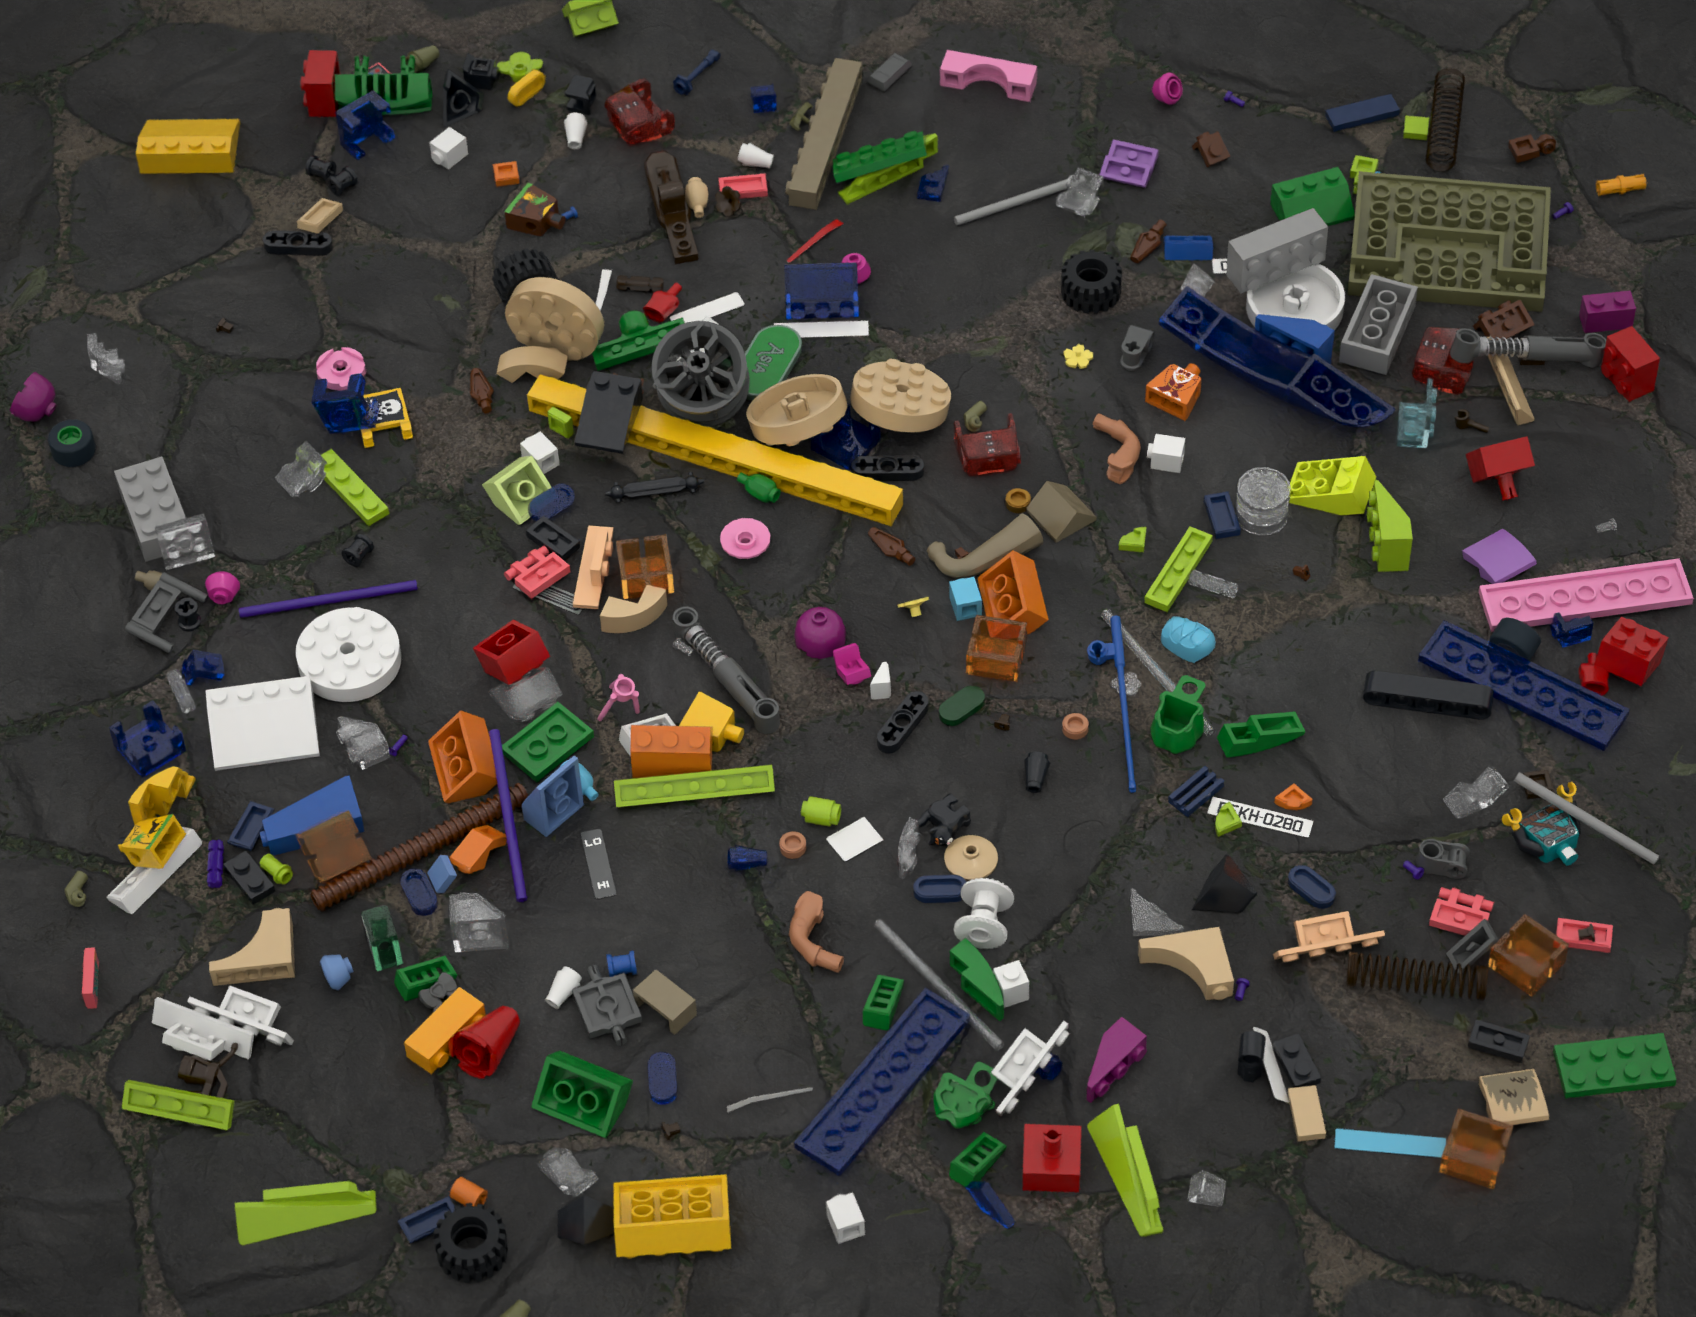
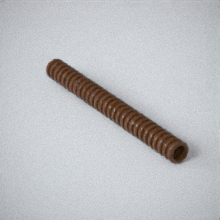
M516 783L514 788L509 787L513 812L515 808H521L522 803L528 797L526 789L520 783ZM495 794L493 799L487 798L485 803L479 802V806L474 805L471 807V810H464V814L458 813L457 817H451L449 822L445 820L442 823L443 825L437 824L435 829H428V833L422 832L420 837L416 835L413 838L414 840L408 839L406 844H399V848L393 847L391 852L385 851L384 856L378 855L376 860L372 858L370 863L364 862L362 867H355V871L349 870L347 875L341 874L340 879L334 878L332 883L328 881L325 883L326 886H318L317 891L315 889L311 890L310 896L314 905L323 912L325 907L331 908L333 906L332 903L338 904L340 899L346 900L348 895H355V891L361 892L363 887L369 888V884H376L378 879L382 881L384 876L390 877L392 872H399V868L405 869L407 864L413 865L414 860L418 862L421 860V857H428V853L434 854L435 849L441 850L443 845L449 846L451 841L455 843L458 837L460 839L464 838V834L468 835L473 828L484 826L487 822L491 824L493 819H500V815H502L500 796Z

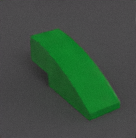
M1296 712L1250 715L1247 722L1224 724L1217 736V740L1226 758L1274 748L1304 735L1306 731Z
M964 938L950 950V966L961 975V989L997 1020L1001 1021L1004 1018V1002L995 974L978 949Z

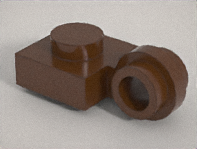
M1531 134L1509 140V149L1517 163L1540 157V152L1549 154L1556 148V141L1549 134H1543L1535 141Z

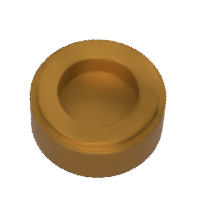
M1021 488L1010 490L1006 495L1007 509L1013 513L1026 512V508L1031 502L1029 492Z

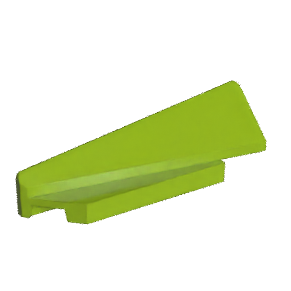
M935 133L924 136L927 156L858 176L851 184L840 190L838 195L846 204H849L922 169L923 159L938 153V136Z
M1119 1104L1112 1105L1090 1121L1087 1128L1139 1235L1144 1237L1163 1233V1227L1157 1208H1159L1158 1196L1137 1125L1126 1127L1125 1129Z
M345 1181L263 1190L264 1202L235 1203L240 1245H246L376 1213V1192L374 1190L360 1192L357 1190L355 1183Z

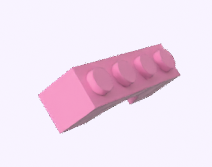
M947 50L940 68V86L963 90L967 85L976 81H992L1005 89L1007 98L1030 102L1037 84V66Z

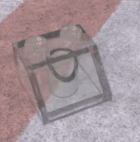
M548 667L532 669L523 675L520 681L511 685L502 683L491 689L489 693L510 719L521 720V722L529 720L535 716L534 711L541 707L547 709L557 703L556 699L563 695Z
M464 892L450 895V926L455 952L509 949L505 914L478 893Z

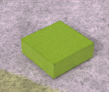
M1406 116L1403 138L1427 140L1429 118Z
M552 407L547 412L549 428L569 439L574 434L572 417Z

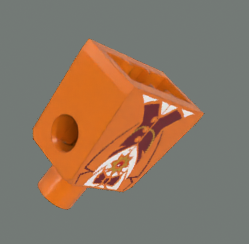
M1192 363L1188 364L1185 369L1175 364L1169 365L1146 385L1145 402L1186 421L1201 393L1202 379L1198 376L1200 374L1199 367Z

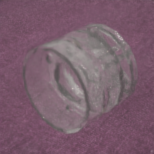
M1260 467L1246 471L1240 477L1237 485L1235 513L1241 528L1252 534L1270 535L1280 531L1286 525L1291 488L1290 482L1284 474L1276 469Z

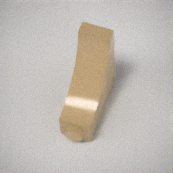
M275 908L262 911L259 929L253 939L243 949L227 958L209 962V972L213 986L295 977L293 922L289 908Z
M1219 927L1139 939L1138 957L1140 964L1159 963L1183 971L1198 984L1206 1000H1222L1233 996L1234 979Z

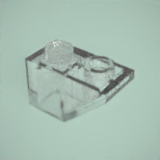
M344 716L337 718L339 729L336 730L337 737L341 744L346 743L348 746L347 753L353 763L357 761L361 770L390 758L388 742L377 724Z

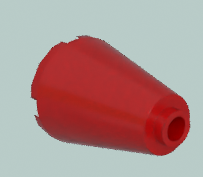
M500 1006L456 1032L450 1038L448 1047L452 1058L456 1055L460 1061L458 1066L470 1076L484 1079L488 1075L490 1077L496 1071L520 1026L518 1013L511 1007Z

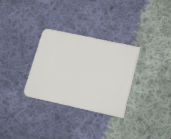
M865 817L827 837V841L844 861L883 841L882 837Z

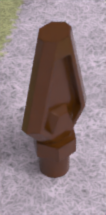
M1159 220L1149 231L1140 234L1130 257L1132 262L1139 263L1161 244L1160 236L1164 233L1163 230L1167 226L1165 221Z
M474 368L470 371V397L477 400L483 413H490L492 411L491 396L494 389L481 369Z
M872 527L869 530L868 535L885 556L896 557L909 566L914 564L916 558L905 548L903 540L876 527Z

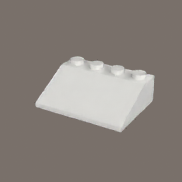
M310 676L206 690L215 771L320 756L314 694Z

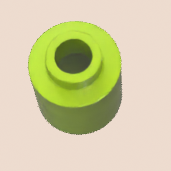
M810 796L808 801H803L801 816L805 817L806 823L829 827L832 824L838 825L841 816V804L835 803V800Z

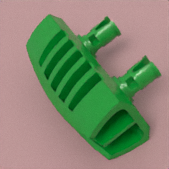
M405 55L401 56V74H368L369 57L364 56L362 66H360L359 57L356 56L354 58V74L335 75V100L339 104V112L393 115L430 111L433 98L430 74L415 73L416 58L413 55H410L408 65L406 64Z

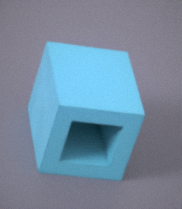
M961 578L950 581L949 598L957 621L982 616V599L975 578Z

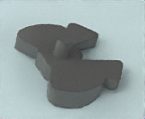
M442 972L434 985L429 989L421 990L418 995L421 1002L426 1007L433 1009L434 1013L442 1005L440 999L444 998L445 995L450 997L457 990V985L452 976Z

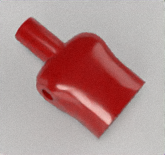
M674 283L667 292L659 290L654 292L649 302L643 307L644 314L653 321L663 322L679 305V299L676 295L682 290L681 285Z
M1589 653L1587 655L1588 663H1582L1579 666L1578 674L1581 690L1583 693L1591 696L1605 695L1609 690V672L1594 665L1597 654Z

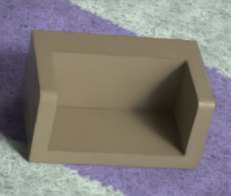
M656 969L633 989L637 1006L640 1007L646 1002L669 1020L670 1032L674 1035L697 1015L696 1000Z

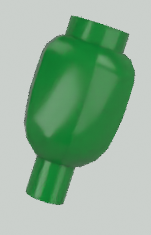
M741 472L737 477V481L744 484L747 493L764 503H775L780 497L781 490L777 488L773 480L760 474L748 476Z

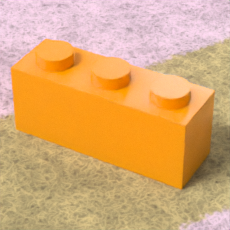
M459 987L404 1041L407 1058L430 1074L438 1067L444 1066L450 1056L448 1047L450 1038L459 1030L486 1015L484 1003Z

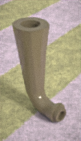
M1021 513L1004 529L963 558L955 559L950 557L946 553L945 545L938 541L929 545L927 553L929 559L946 576L957 579L969 578L987 571L1012 550L1023 555L1043 544V537L1036 524L1027 515Z

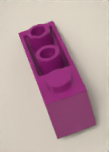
M1123 1017L1115 1022L1102 1036L1087 1084V1101L1090 1103L1098 1096L1102 1097L1108 1091L1110 1084L1116 1079H1121L1128 1071L1129 1066L1135 1061L1139 1062L1147 1052V1036Z

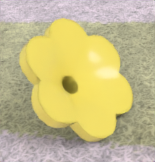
M929 597L898 604V608H909L912 617L922 615L920 605L929 600Z

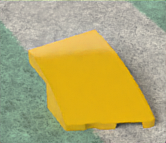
M173 766L146 780L138 787L128 801L134 825L139 821L155 818L156 814L161 816L167 815L176 796L187 798L196 780L195 777L188 775L187 772L182 771L179 767Z

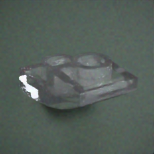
M910 817L903 828L898 845L899 878L903 880L908 872H912L917 865L916 847L921 839L919 821Z

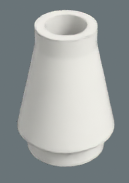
M571 113L567 115L564 121L568 147L579 149L582 146L587 121L584 115Z
M743 143L738 156V162L743 163L742 165L766 167L769 169L774 159V155L765 152L751 143L748 145Z
M563 967L562 970H558L545 1001L550 1006L559 1009L561 1004L573 994L572 989L580 987L579 982L582 977L569 967Z

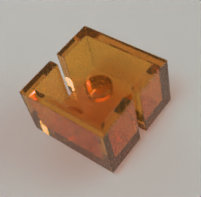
M666 534L644 537L645 557L643 558L640 557L639 538L616 541L623 599L641 597L646 585L666 589V594L674 593L673 573Z
M976 615L972 637L970 638L966 654V674L1017 682L1027 643V622Z
M349 810L341 811L295 834L305 856L313 854L317 856V858L308 860L317 882H325L372 859L362 837H355L359 830Z
M1524 914L1510 928L1509 934L1506 932L1491 947L1488 966L1532 997L1547 982L1548 977L1551 978L1565 964L1569 944Z
M1458 1109L1442 1154L1439 1172L1494 1189L1510 1144L1513 1125Z

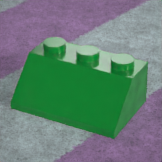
M1339 167L1272 184L1270 205L1279 221L1312 208L1315 209L1327 226L1355 219L1348 183Z
M559 1050L546 1056L531 1108L606 1138L626 1106L633 1080Z

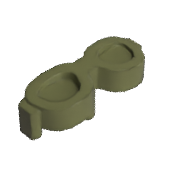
M808 102L802 105L795 112L796 114L792 117L789 124L799 131L801 119L805 123L810 121L803 114L808 109H812L813 106Z

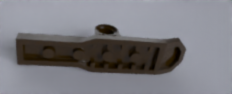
M665 150L650 153L644 162V170L659 224L666 230L675 264L697 261L699 260L698 251L690 227L691 211L686 202L685 190L676 157Z

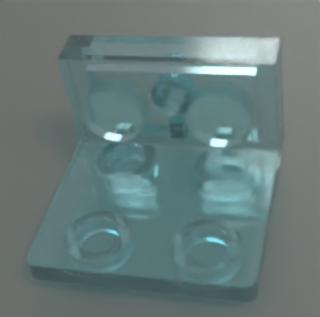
M1427 379L1424 404L1399 402L1397 446L1427 448L1428 438H1433L1434 424L1430 422H1435L1436 407L1432 403H1436L1437 388H1432L1433 379Z

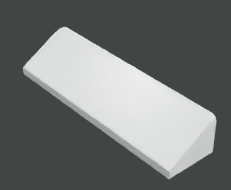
M182 827L186 835L162 869L136 867L108 895L107 899L127 913L133 914L202 845V841L194 829Z

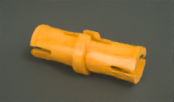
M1644 174L1626 177L1619 175L1613 179L1596 181L1598 196L1619 193L1621 195L1625 194L1626 191L1646 188V177Z

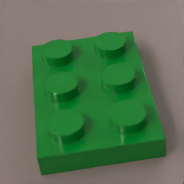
M557 702L502 745L503 755L537 783L594 737V730L561 703Z

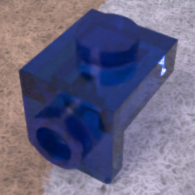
M192 650L189 657L182 664V674L185 675L186 685H192L196 677L221 681L225 675L222 654Z

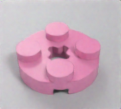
M341 347L342 351L334 352L333 349L328 350L317 360L318 381L329 389L338 390L340 393H347L352 387L358 385L366 374L363 357L358 351L348 347ZM345 367V370L337 371L336 369Z

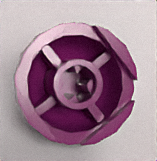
M34 372L24 382L26 386L22 392L18 391L10 408L11 414L28 422L39 421L45 415L51 416L57 406L54 403L56 394L52 383L44 376Z
M827 607L808 609L796 622L794 632L795 643L799 650L801 648L811 658L823 659L832 657L833 650L845 645L846 630L842 618L834 610Z

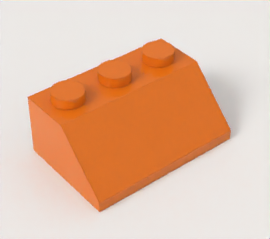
M1012 550L977 578L992 638L998 639L1031 634L1049 620L1034 560Z
M460 710L428 740L445 803L483 796L497 784L491 742L485 719Z
M631 725L630 753L632 778L711 771L713 727Z

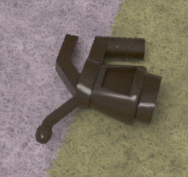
M233 1043L231 1051L218 1063H211L196 1055L192 1057L185 1055L178 1071V1079L185 1080L187 1084L204 1085L203 1091L189 1092L211 1096L218 1079L221 1085L217 1097L224 1098L228 1083L220 1067L234 1056L238 1049V1044Z

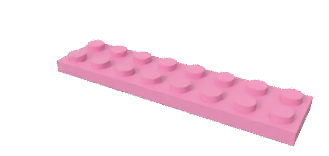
M1680 558L1479 586V596L1491 632H1494L1500 620L1506 617L1517 619L1532 627L1691 605L1693 603V595Z

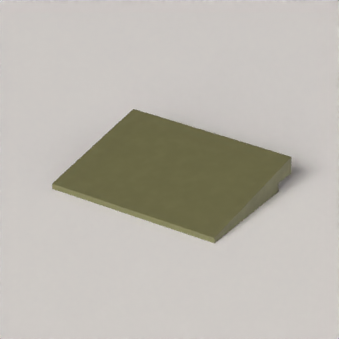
M1359 171L1348 295L1362 296L1372 274L1417 286L1416 301L1497 308L1506 301L1510 300L1511 303H1514L1521 299L1527 311L1542 312L1547 273L1551 187Z

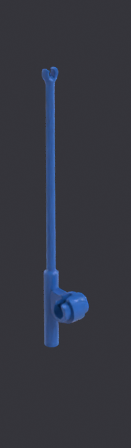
M1112 616L1110 622L1113 643L1105 644L1099 640L1093 641L1088 646L1087 653L1088 659L1096 665H1101L1106 660L1114 659L1115 668H1117L1129 779L1128 785L1129 791L1134 793L1136 792V783L1134 779L1124 677L1125 658L1120 616Z

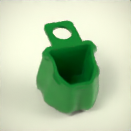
M1184 675L1173 692L1164 691L1160 694V702L1150 726L1151 737L1157 748L1166 749L1172 754H1179L1193 748L1197 740L1203 735L1204 708L1200 703H1197L1206 687L1203 681ZM1187 683H1192L1197 686L1198 690L1194 694H1186L1183 692L1182 687Z
M977 1062L966 1081L952 1073H944L939 1086L934 1092L933 1100L936 1117L941 1121H950L951 1125L956 1129L979 1123L983 1114L995 1107V1102L989 1096L998 1081V1078L991 1074L994 1068L982 1062ZM980 1071H987L991 1076L989 1084L983 1087L978 1086L975 1083L976 1074Z

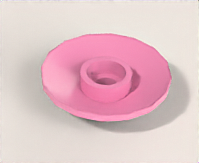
M741 518L730 522L724 527L721 532L720 543L723 550L730 556L738 559H750L766 551L770 544V533L762 522L752 518Z

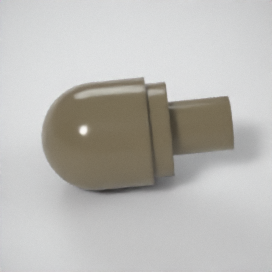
M149 570L148 573L137 571L135 580L144 583V587L148 590H152L162 573L155 570Z

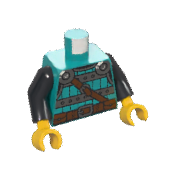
M1573 782L1568 783L1569 794L1565 793L1563 785H1559L1557 794L1577 806L1576 801L1572 799L1577 790L1576 785ZM1553 804L1522 818L1521 811L1517 808L1510 810L1513 820L1508 813L1502 816V823L1512 827L1511 833L1522 852L1538 857L1545 863L1559 857L1566 866L1573 864L1578 859V854L1574 849L1577 847L1578 837L1581 834L1580 821Z

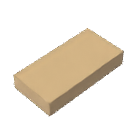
M322 198L297 221V227L318 234L343 211L342 204Z
M1316 1085L1288 1088V1098L1297 1141L1326 1138Z

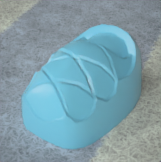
M1173 616L1166 622L1161 633V642L1164 647L1180 658L1192 663L1206 657L1215 648L1216 641L1212 631L1204 625L1190 621L1187 618Z

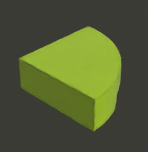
M1146 527L1135 528L1134 531L1123 535L1119 541L1118 550L1144 552Z
M1230 801L1220 808L1216 816L1215 830L1218 837L1242 827V821Z

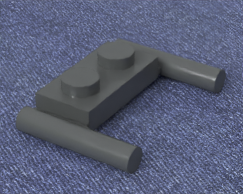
M163 572L159 581L131 621L127 623L125 631L170 654L175 645L158 637L155 633L179 600L181 592L203 604L206 603L209 596L195 587Z

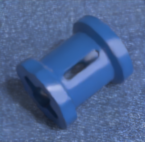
M629 951V954L613 957L611 954L607 955L610 977L622 973L637 975L634 951Z

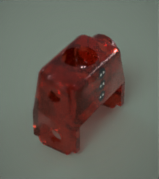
M645 78L628 84L608 97L604 103L609 120L625 142L630 145L656 140L671 134V131L675 128L674 114L668 109L661 111L649 99L652 95L651 84Z
M1428 327L1425 330L1412 370L1414 379L1439 391L1459 395L1464 391L1472 372L1473 361L1470 363H1460L1450 356V349L1459 328Z
M1012 413L1007 415L1006 429L962 435L959 421L954 422L955 446L963 472H966L967 475L978 476L1012 471L1016 469L1017 464H1021L1020 448Z

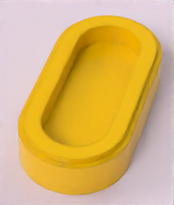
M532 70L511 87L508 93V101L515 106L523 105L543 88L546 80L545 75L538 70Z

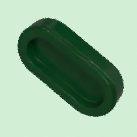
M967 686L958 691L940 705V720L949 726H955L965 721L984 706L985 694L983 690L977 686Z

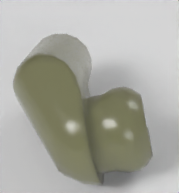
M978 401L964 414L965 427L971 432L979 431L982 426V421H980L979 417L987 411V406L984 402Z
M82 871L75 873L64 890L68 903L74 907L82 906L86 900V894L83 893L81 888L88 880V876Z

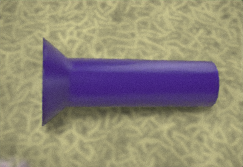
M402 735L393 747L388 748L389 754L397 756V751L407 741L408 737Z

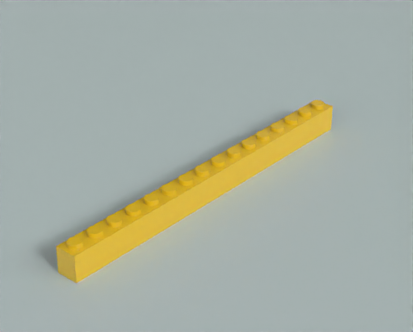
M540 374L527 394L529 411L548 417L547 412L552 407H555L571 416L573 425L578 427L586 389ZM642 405L639 408L628 439V443L734 477H738L741 472L748 476L753 474L766 476L776 483L777 488L781 492L888 526H892L903 506V489L895 485L879 482L870 477L851 473L848 470H841L825 463H819L800 455L782 451L778 448L759 444L756 441L737 437L734 434L724 433L711 427H705L686 419L683 420L668 415L664 412L648 409Z

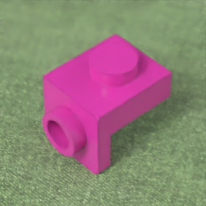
M856 643L833 650L837 673L847 685L858 684L864 679L871 677L870 668L861 659L859 647Z

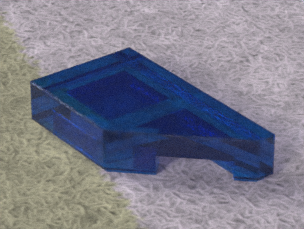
M949 165L942 166L941 170L933 174L930 172L922 176L917 199L941 202Z
M971 1181L965 1187L979 1208L1006 1229H1009L1015 1223L1014 1218L988 1182Z

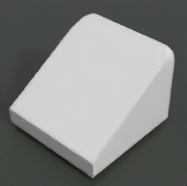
M887 662L881 664L870 684L871 699L873 700L890 698L891 682Z

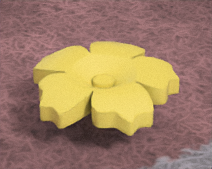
M1080 344L1073 347L1072 350L1066 349L1063 352L1066 360L1065 364L1072 368H1077V365L1080 369L1086 368L1089 365V361L1093 359V352L1089 350L1084 351V345Z

